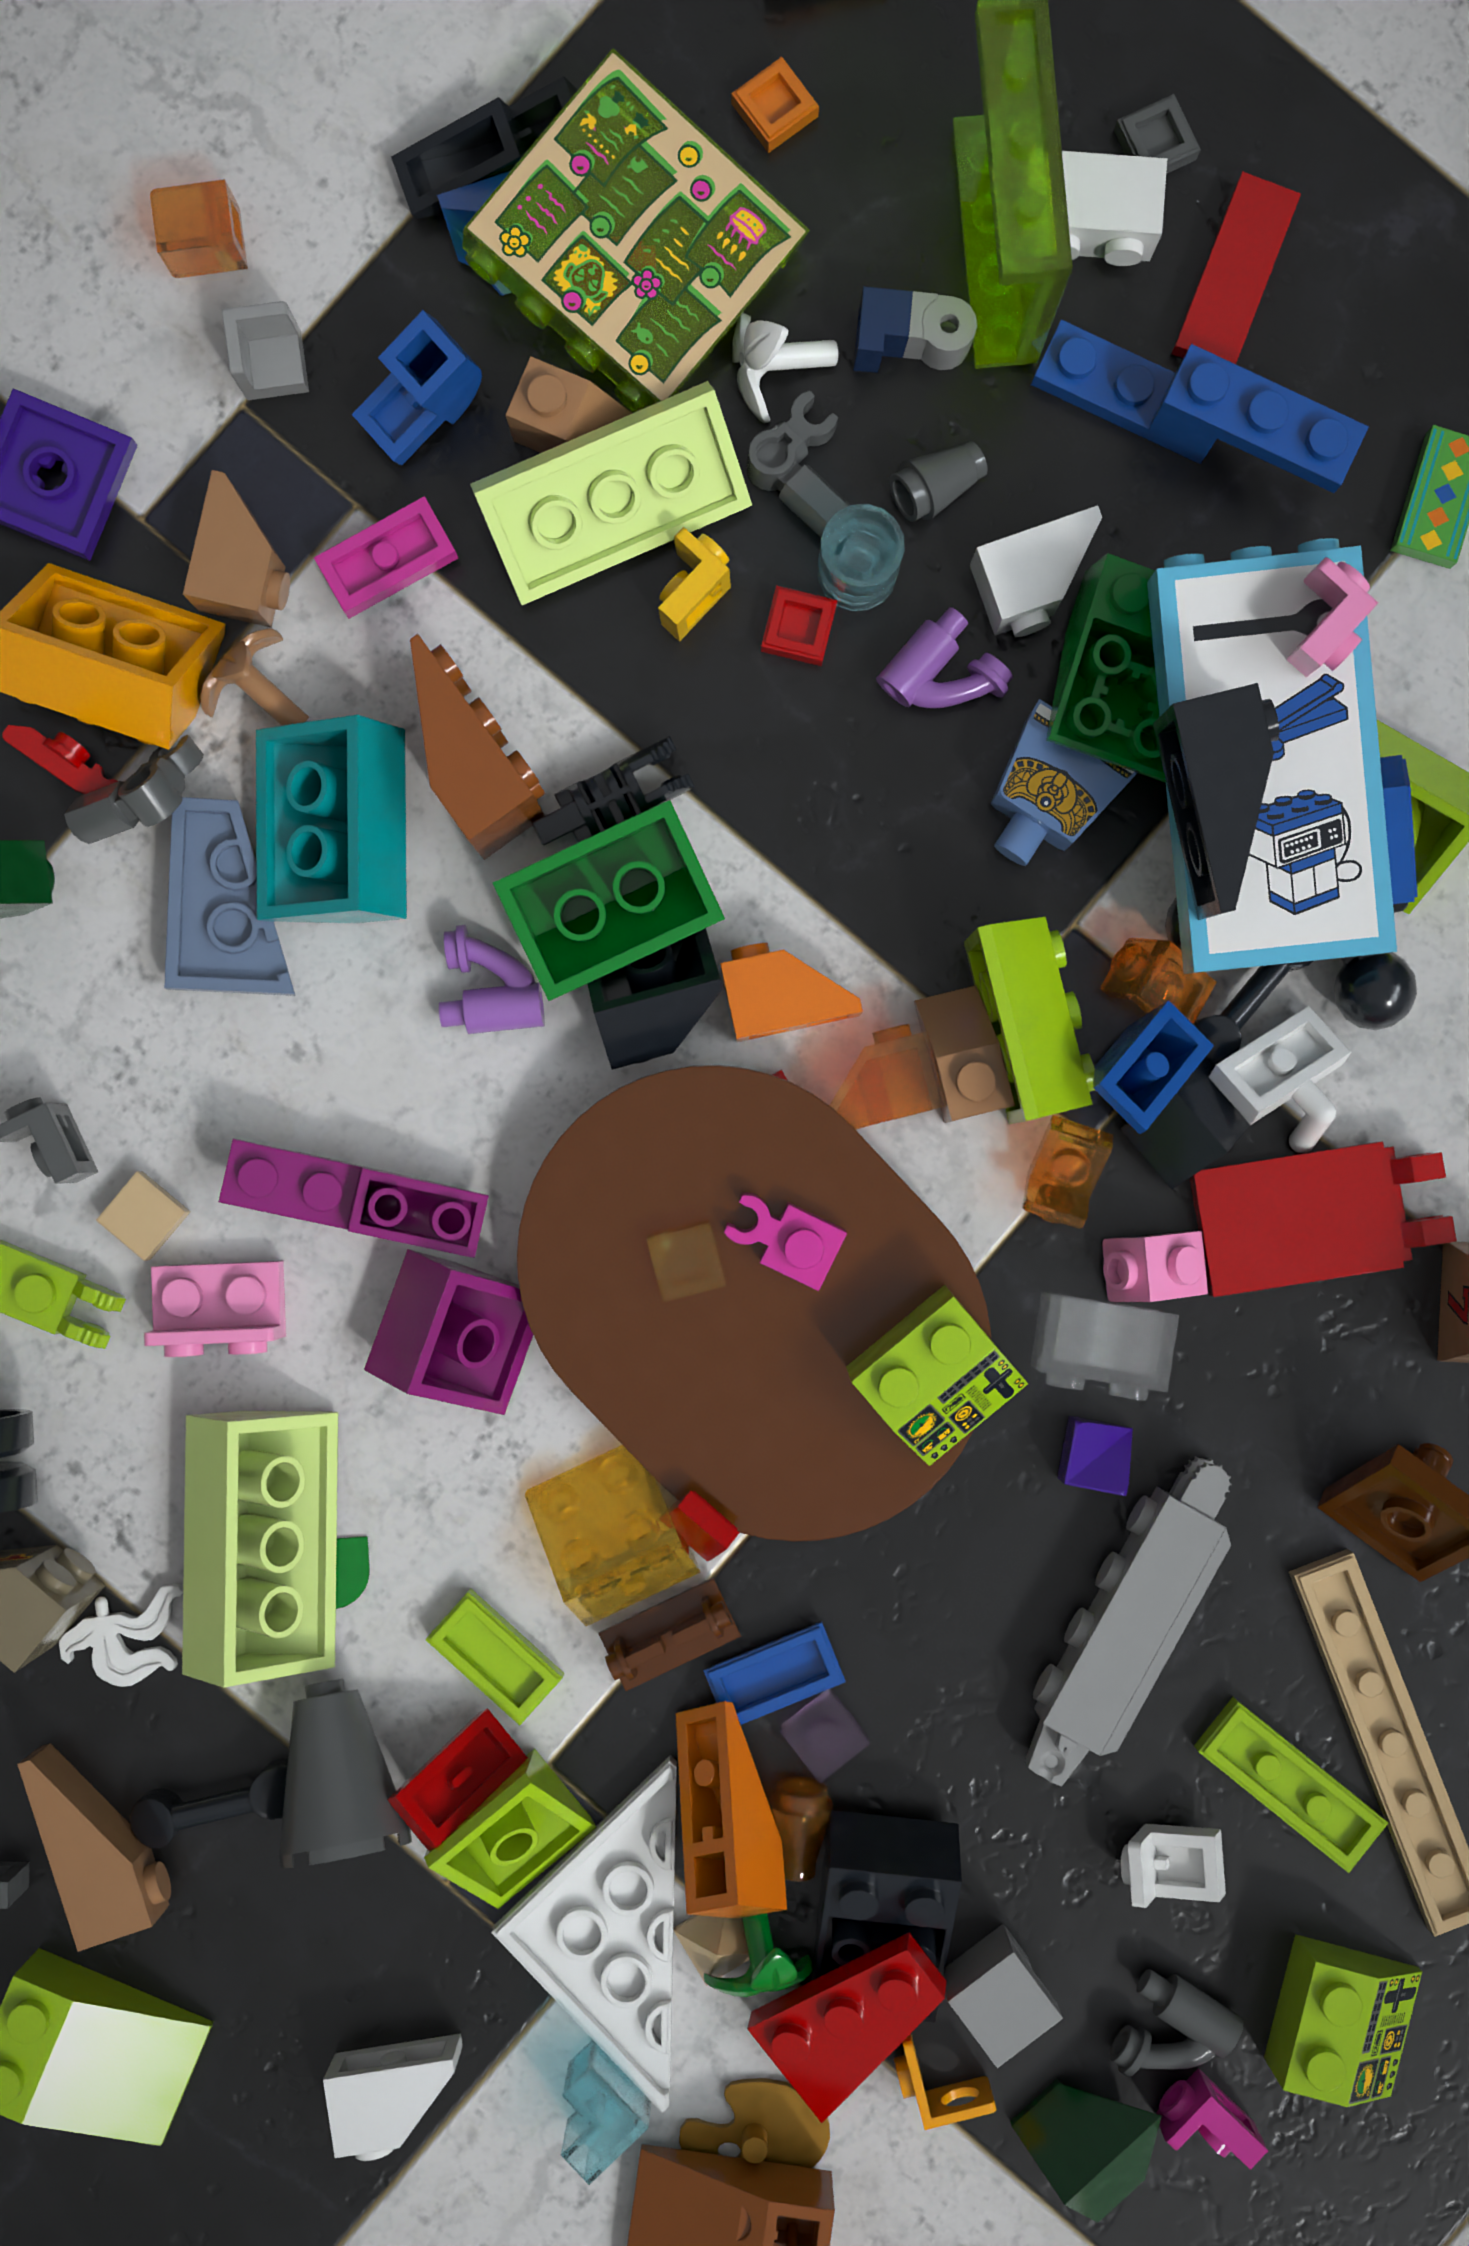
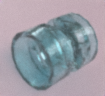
M870 504L850 505L836 512L826 524L819 549L820 555L817 565L818 582L826 597L838 600L837 606L851 611L869 610L883 603L892 593L905 551L904 535L896 519L883 508Z

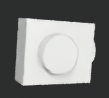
M1145 1824L1128 1844L1124 1846L1121 1855V1876L1125 1885H1131L1132 1906L1147 1908L1155 1897L1220 1902L1226 1894L1221 1829Z

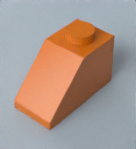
M757 943L733 949L730 951L732 961L720 963L737 1043L859 1017L863 1012L860 998L784 949L769 952L768 943Z

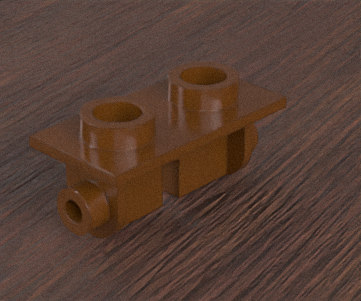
M714 1577L598 1633L608 1653L605 1656L608 1669L614 1680L620 1679L625 1691L741 1637Z

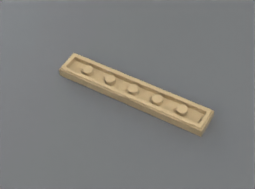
M1346 1549L1289 1571L1384 1819L1388 1822L1387 1827L1427 1929L1435 1937L1469 1924V1848L1354 1553Z

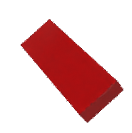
M1242 171L1171 354L1184 358L1190 345L1193 344L1234 364L1237 363L1301 193Z

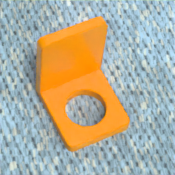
M912 2034L902 2042L905 2055L894 2058L903 2098L916 2096L924 2130L991 2114L997 2110L987 2076L926 2091ZM976 2097L974 2100L963 2105H946L957 2098Z

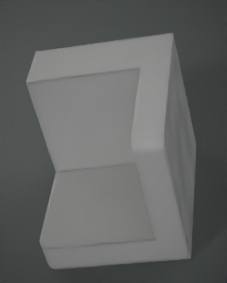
M279 301L222 309L230 372L247 400L309 392L301 330L286 302Z

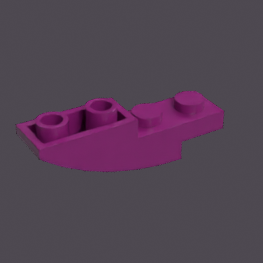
M233 1138L218 1202L342 1228L348 1232L475 1258L489 1195L339 1160Z

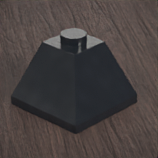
M706 928L587 983L593 1012L611 1069L635 1063H644L651 1059L674 1053L723 990Z

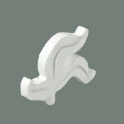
M177 1583L161 1586L146 1611L139 1616H133L125 1612L109 1614L107 1599L102 1596L98 1597L95 1600L96 1616L84 1618L59 1640L61 1659L69 1664L74 1659V1651L84 1650L91 1646L93 1648L92 1665L96 1675L112 1685L121 1687L132 1686L160 1666H163L168 1671H172L178 1663L177 1658L170 1650L162 1646H156L132 1652L127 1648L120 1634L142 1641L153 1640L165 1630L171 1619L172 1601L175 1597L183 1595V1586Z

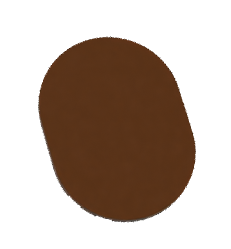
M693 1065L670 1069L641 1077L619 1087L598 1100L570 1125L545 1157L527 1196L518 1235V1282L522 1304L530 1329L548 1363L569 1390L677 1500H680L690 1490L692 1492L695 1491L738 1528L737 1531L743 1534L771 1540L818 1541L859 1532L892 1518L925 1495L948 1472L962 1453L974 1430L929 1466L893 1432L853 1385L846 1366L943 1285L947 1286L991 1339L988 1310L983 1292L968 1257L951 1232L852 1125L831 1106L813 1093L788 1080L747 1068L727 1065ZM742 1192L753 1193L761 1197L767 1204L770 1214L778 1218L781 1217L787 1202H790L846 1229L847 1235L819 1291L761 1264L760 1257L766 1247L765 1244L759 1241L749 1245L738 1244L726 1236L724 1228L727 1222L736 1225L740 1229H749L757 1221V1213L752 1208L739 1203ZM666 1240L665 1246L663 1247L662 1241Z

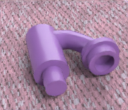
M949 607L936 623L931 620H925L876 677V680L889 696L905 707H910L914 704L923 708H944L981 697L989 692L1002 698L1009 690L1007 685L1013 679V675L999 659L989 653H984L979 660L973 659L968 664L967 669L971 676L943 683L933 681L936 675L959 650L955 639L968 625L967 620L960 612Z
M457 925L456 930L444 932V949L448 969L460 968L462 973L471 972V962H474L499 976L504 981L505 986L463 990V1000L439 1002V1017L442 1027L465 1025L468 1034L545 1026L540 982H535L533 975L526 966L505 951L479 939L469 937L466 925Z

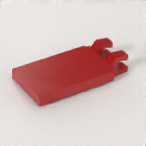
M1382 1141L1202 1169L1190 1177L1198 1231H1202L1209 1296L1219 1297L1404 1268L1403 1261L1413 1260L1411 1248L1456 1242L1453 1216L1435 1215L1406 1220L1400 1184L1446 1178L1442 1152L1396 1158L1394 1146L1384 1148Z

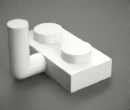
M1308 1006L1216 1064L1209 1078L1250 1125L1293 1098L1306 1114L1290 1135L1289 1144L1294 1151L1303 1154L1313 1149L1336 1117L1335 1106L1314 1083L1342 1066L1352 1052Z

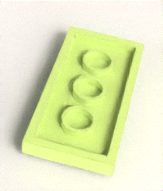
M708 381L470 484L521 605L674 540V536L683 527L689 532H693L752 506L715 390Z

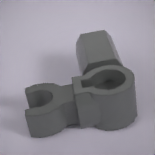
M809 390L794 400L788 422L779 421L771 430L762 431L754 437L750 443L746 469L749 479L755 486L767 491L779 490V499L824 542H828L848 522L854 507L808 464L803 467L799 465L808 455V446H820L827 443L833 437L838 422V417L834 413L829 415L821 424L815 425L806 421L804 415L813 407L815 395Z
M189 735L183 736L177 746L171 751L158 747L149 757V761L142 764L125 782L118 781L75 798L64 813L69 829L80 841L91 844L132 829L139 821L146 827L163 821L181 804L183 800L181 794L186 788L184 778L200 764L204 754Z

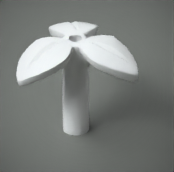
M741 313L735 327L732 342V362H740L741 365L737 373V383L750 411L758 420L768 423L770 422V417L759 387L761 377L767 371L836 366L838 362V346L835 340L784 343L789 331L786 327L774 322L761 320L750 323L751 317Z

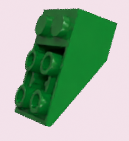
M1107 553L1085 571L1066 629L1046 741L1166 783L1153 723L1160 716L1147 582L1155 570Z

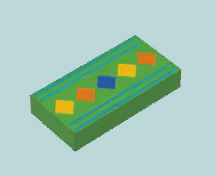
M1432 425L1425 434L1390 551L1451 569L1458 562L1469 526V436Z

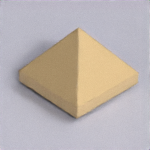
M693 1915L674 1927L676 1936L703 1981L704 1973L715 1977H722L749 1960L742 1918Z

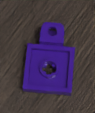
M13 388L0 417V524L90 561L138 445L130 436ZM56 460L64 462L62 471L67 476L65 482L61 486L56 485L53 490H44L45 483L37 476L39 468L51 469Z

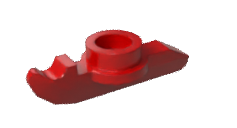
M8 725L3 731L2 736L6 743L76 792L87 794L118 782L115 779L104 778V770L97 763L92 769L86 766L85 763L90 758L88 751L63 732H59L54 739H50L32 727Z

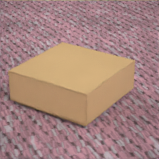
M137 1171L96 1221L142 1260L148 1261L153 1258L191 1211L143 1171Z

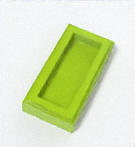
M471 1588L425 1639L519 1726L564 1676V1672Z

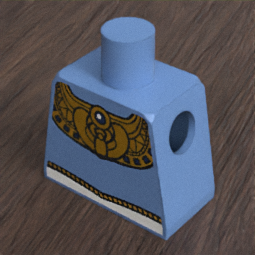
M1040 699L1024 723L991 801V805L995 809L1011 818L994 847L1005 857L1022 866L1028 864L1043 839L1054 847L1065 851L1137 774V772L1046 741L1052 707Z

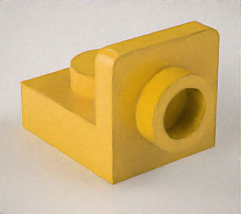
M684 527L674 536L676 553L693 571L688 574L685 570H682L668 582L659 596L663 603L658 607L661 625L679 642L731 588L730 569L726 566L729 558L724 550L709 536L701 534L697 539Z

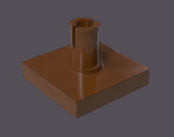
M1397 1444L1325 1488L1317 1506L1326 1515L1419 1582L1469 1558V1495L1446 1479L1454 1460L1446 1449L1436 1444H1420L1419 1448L1415 1447L1412 1453Z

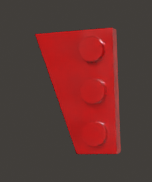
M907 1933L751 2011L747 2029L818 2120L823 2123L945 1999L947 1981L912 1935Z

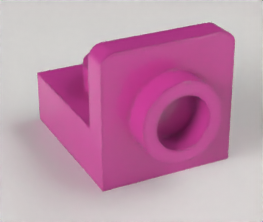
M1199 2068L1186 2081L1179 2080L1174 2083L1163 2095L1156 2114L1162 2116L1159 2127L1164 2140L1174 2150H1178L1198 2130L1206 2142L1219 2155L1225 2158L1232 2152L1250 2170L1268 2152L1255 2122Z

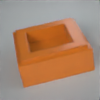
M783 57L777 59L731 93L732 106L768 153L818 117L819 105Z

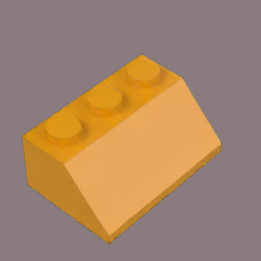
M48 563L0 611V692L16 697L25 703L37 704L72 716L83 723L98 725L136 738L144 744L156 745L170 750L196 717L201 703L203 684L213 669L225 635L226 624Z

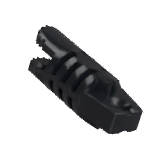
M668 736L614 763L603 772L555 793L554 796L560 809L532 823L541 844L544 846L570 832H573L579 843L695 788L687 773L683 776L676 775L662 782L659 788L643 795L633 772L647 765L654 766L668 759L671 753L677 750L671 737Z

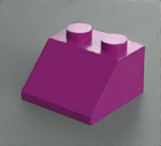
M407 1249L364 1370L409 1395L505 1415L533 1337L522 1304L519 1285L457 1262Z

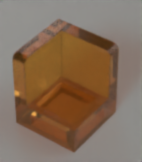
M225 179L156 188L150 192L157 253L174 278L248 269L240 207Z

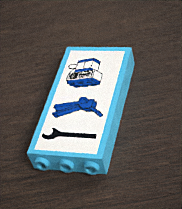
M1326 538L1298 545V553L1272 556L1270 546H1255L1233 551L1231 553V560L1205 563L1203 554L1178 555L1165 559L1164 568H1157L1147 582L1159 716L1173 703L1258 683L1262 700H1272L1279 722V739L1272 742L1274 755L1236 910L1198 920L1166 783L1184 974L1397 952L1367 616L1353 630L1362 641L1335 670L1332 671L1323 663L1321 667L1308 677H1305L1286 660L1332 609L1331 606L1304 583V579L1325 557L1329 558L1336 565L1339 562H1345L1364 576L1361 546L1340 548L1339 539Z

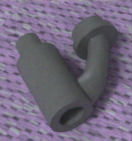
M1147 1969L1138 1981L1137 1992L1153 2002V2014L1186 2035L1187 2038L1180 2042L1151 2044L1152 2036L1150 2032L1142 2027L1135 2029L1130 2025H1126L1117 2034L1111 2046L1109 2057L1112 2062L1118 2065V2071L1126 2077L1133 2076L1140 2068L1176 2070L1196 2067L1210 2061L1216 2055L1224 2058L1232 2052L1242 2034L1243 2018L1178 1975L1173 1974L1164 1979L1154 1971Z

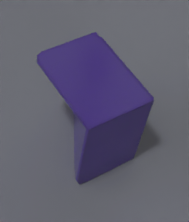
M1069 1416L1057 1478L1065 1485L1127 1496L1133 1428Z

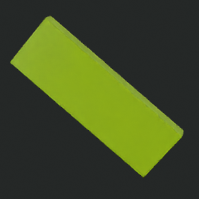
M1234 1697L1231 1698L1194 1745L1196 1750L1348 1873H1350L1388 1824L1380 1814Z

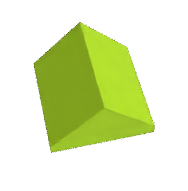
M535 1748L526 1755L528 1759L437 1848L427 1850L424 1856L428 1868L497 1909L502 1907L597 1828L591 1816Z

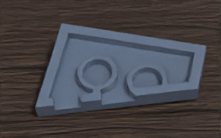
M182 797L183 800L172 813L164 988L166 990L296 996L275 923L257 920V862L238 800Z

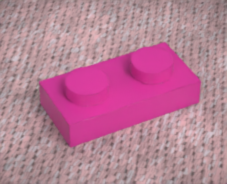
M424 496L315 556L314 559L348 619L455 561L458 559V556Z

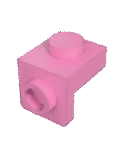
M1326 557L1304 579V583L1331 606L1332 609L1286 659L1305 677H1308L1321 667L1323 663L1332 671L1335 670L1362 641L1353 630L1378 604L1367 593L1370 590V585L1359 571L1345 562H1339L1336 565Z
M1184 1231L1103 1240V1273L1106 1280L1107 1298L1110 1302H1155L1208 1294L1202 1231Z

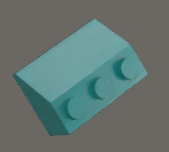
M350 715L256 730L257 920L271 922L367 923L407 919L405 729L361 715Z

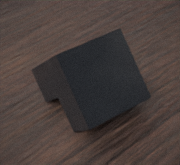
M1206 1057L1145 1132L1139 1134L1128 1122L1120 1129L1171 1189H1174L1228 1153L1250 1126L1247 1120L1209 1078L1214 1066Z

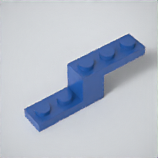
M1062 319L1031 384L1198 464L1202 463L1216 439H1219L1332 493H1335L1342 485L1369 428L1367 425L1196 345H1190L1175 373Z

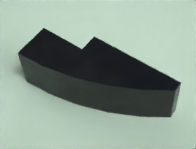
M563 76L510 106L498 97L391 156L412 216L420 219L443 214L437 195L517 169L580 91ZM585 105L557 139L572 154L579 150H587L595 158L598 155L594 153L586 142L591 144L597 152L601 154L604 152L600 148L601 144L596 131L591 130L588 127L589 124L580 126L582 119L588 118L584 111L589 110L587 105Z

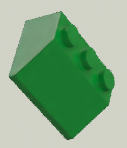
M671 800L493 882L495 890L548 1001L725 919Z

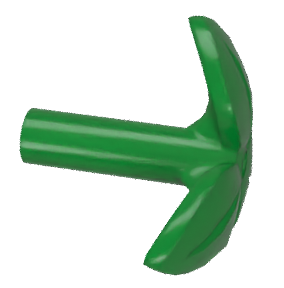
M765 1913L742 1917L750 1960L747 1972L736 1978L715 1977L704 1973L703 1978L707 1985L722 1993L738 1997H749L761 1992L786 1990L799 1984L811 1974L813 1963L807 1954L794 1964L789 1956L780 1948L774 1949L768 1915Z

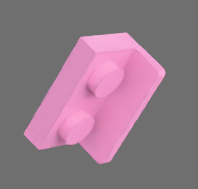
M284 1261L151 1267L153 1331L144 1333V1346L164 1345V1357L203 1355L204 1344L228 1343V1354L232 1355L268 1352L267 1341H275L286 1337Z

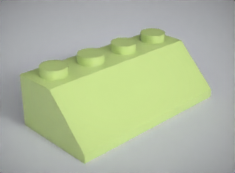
M232 1411L186 1415L183 1675L225 1688L335 1667L338 1412Z

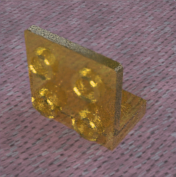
M623 1445L542 1482L525 1492L526 1501L563 1603L585 1626L591 1625L701 1572L691 1548L676 1529L654 1475H651Z

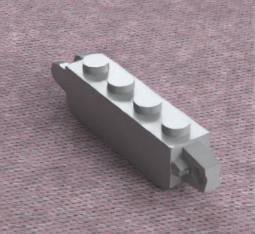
M1195 1456L1194 1460H1188L1189 1464L1184 1465L1185 1471L1180 1472L1169 1493L1156 1487L1150 1498L1143 1496L1139 1499L1128 1518L1126 1529L1131 1531L1121 1552L1119 1554L1111 1552L1097 1574L1095 1585L1100 1589L1088 1610L1080 1608L1066 1630L1064 1642L1069 1645L1057 1667L1049 1664L1035 1686L1033 1698L1037 1700L1034 1709L1040 1721L1025 1758V1763L1034 1773L1056 1785L1063 1786L1089 1751L1099 1756L1118 1751L1231 1547L1227 1528L1215 1520L1226 1499L1225 1493L1230 1492L1228 1487L1232 1485L1229 1482L1231 1476L1227 1475L1222 1469V1465L1219 1463L1215 1465L1210 1458L1203 1459Z

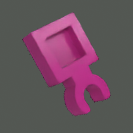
M742 1192L739 1203L752 1208L757 1213V1221L749 1229H740L736 1225L727 1222L724 1228L726 1236L738 1244L749 1245L758 1241L765 1244L766 1247L760 1257L761 1264L819 1291L847 1235L846 1229L790 1202H787L781 1217L778 1218L770 1214L767 1204L761 1197L753 1193Z

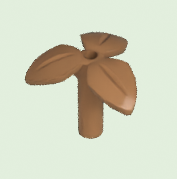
M269 628L252 632L238 641L220 659L203 684L201 708L206 715L213 718L223 687L227 684H236L281 726L304 723L308 720L309 716L253 666L252 657L255 652L283 641V637L278 631Z

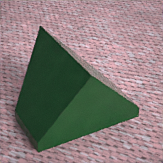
M1056 2078L1019 2112L1010 2123L1063 2204L1098 2223L1145 2180L1162 2116L1063 2085Z

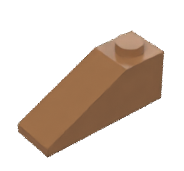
M51 1743L38 1747L17 1765L77 1951L79 1952L153 1927L170 1905L168 1900L171 1897V1883L166 1867L162 1862L155 1861L152 1849L142 1844L136 1838L130 1823Z

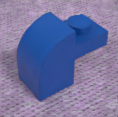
M424 310L416 316L378 357L391 373L352 414L385 453L400 465H403L445 420L454 424L461 417L474 399L482 380V371L443 326Z

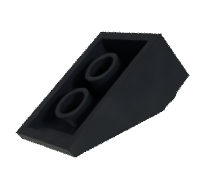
M1258 683L1173 703L1153 723L1198 920L1236 910L1274 755L1272 742L1279 739V722L1274 704L1271 699L1262 700Z

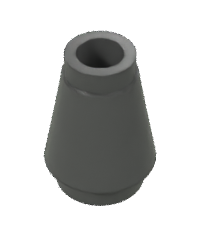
M968 441L962 445L903 461L899 466V471L892 474L889 479L893 500L907 520L914 522L923 518L929 521L974 485L977 480L987 475L986 459L978 445L973 441Z

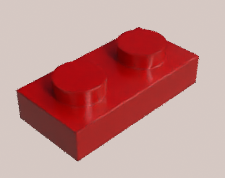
M487 1708L471 1719L387 1800L429 1851L437 1848L528 1757Z

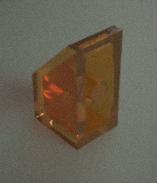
M905 1024L872 1033L875 1044L862 1049L829 1104L855 1130L945 1107L946 1104L927 1031L912 1035L910 1025Z

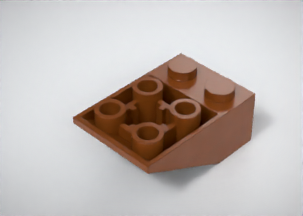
M416 634L410 639L430 788L468 841L485 860L532 827L534 821L545 816L537 802L539 798L545 795V792L539 785L538 778L517 750L507 757L503 753L501 748L509 742L482 700L478 697L469 704L464 697L472 691L463 679V674L444 647L440 644L430 651L419 634Z
M641 2144L627 2246H830L835 2213L832 2171L765 2161L753 2164L744 2158Z

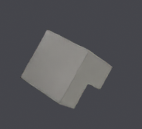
M1004 1924L1000 1925L946 1966L944 1978L947 1981L945 1992L947 2001L997 2068L1063 2019L1057 2002L1034 1973L1028 1956Z

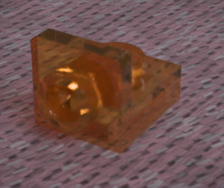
M1129 938L1112 959L1111 969L1101 985V990L1111 998L1132 1000L1147 1014L1169 1000L1194 1025L1217 982L1206 972L1184 974L1182 952L1170 940Z
M1052 1115L1027 1172L1022 1208L1051 1223H1063L1078 1229L1083 1228L1088 1218L1090 1196L1112 1151L1114 1135Z

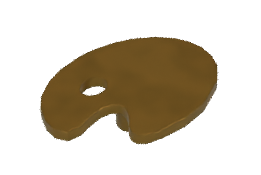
M768 2078L742 2079L732 2081L725 2086V2099L734 2112V2119L730 2123L716 2124L699 2118H688L680 2127L679 2143L681 2150L721 2155L718 2152L719 2146L724 2143H733L741 2150L736 2157L744 2158L753 2164L765 2161L813 2168L823 2157L830 2140L829 2119L827 2118L821 2123L790 2083Z

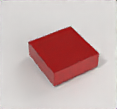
M776 585L761 645V652L822 666L838 600Z
M691 1490L680 1500H677L660 1520L707 1562L727 1550L740 1533L735 1525L698 1493Z

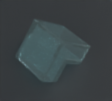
M593 2039L569 2061L562 2094L563 2098L576 2111L567 2119L561 2156L588 2185L649 2128L651 2101Z

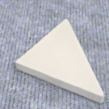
M671 1755L596 1826L597 1828L578 1843L494 1924L492 1934L662 2113L669 2107L677 1787V1761Z

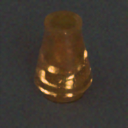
M792 1776L781 1779L777 1783L776 1792L769 1798L770 1809L782 1840L785 1879L790 1881L802 1882L815 1877L816 1862L833 1808L832 1800L827 1797V1786L823 1782L811 1777Z

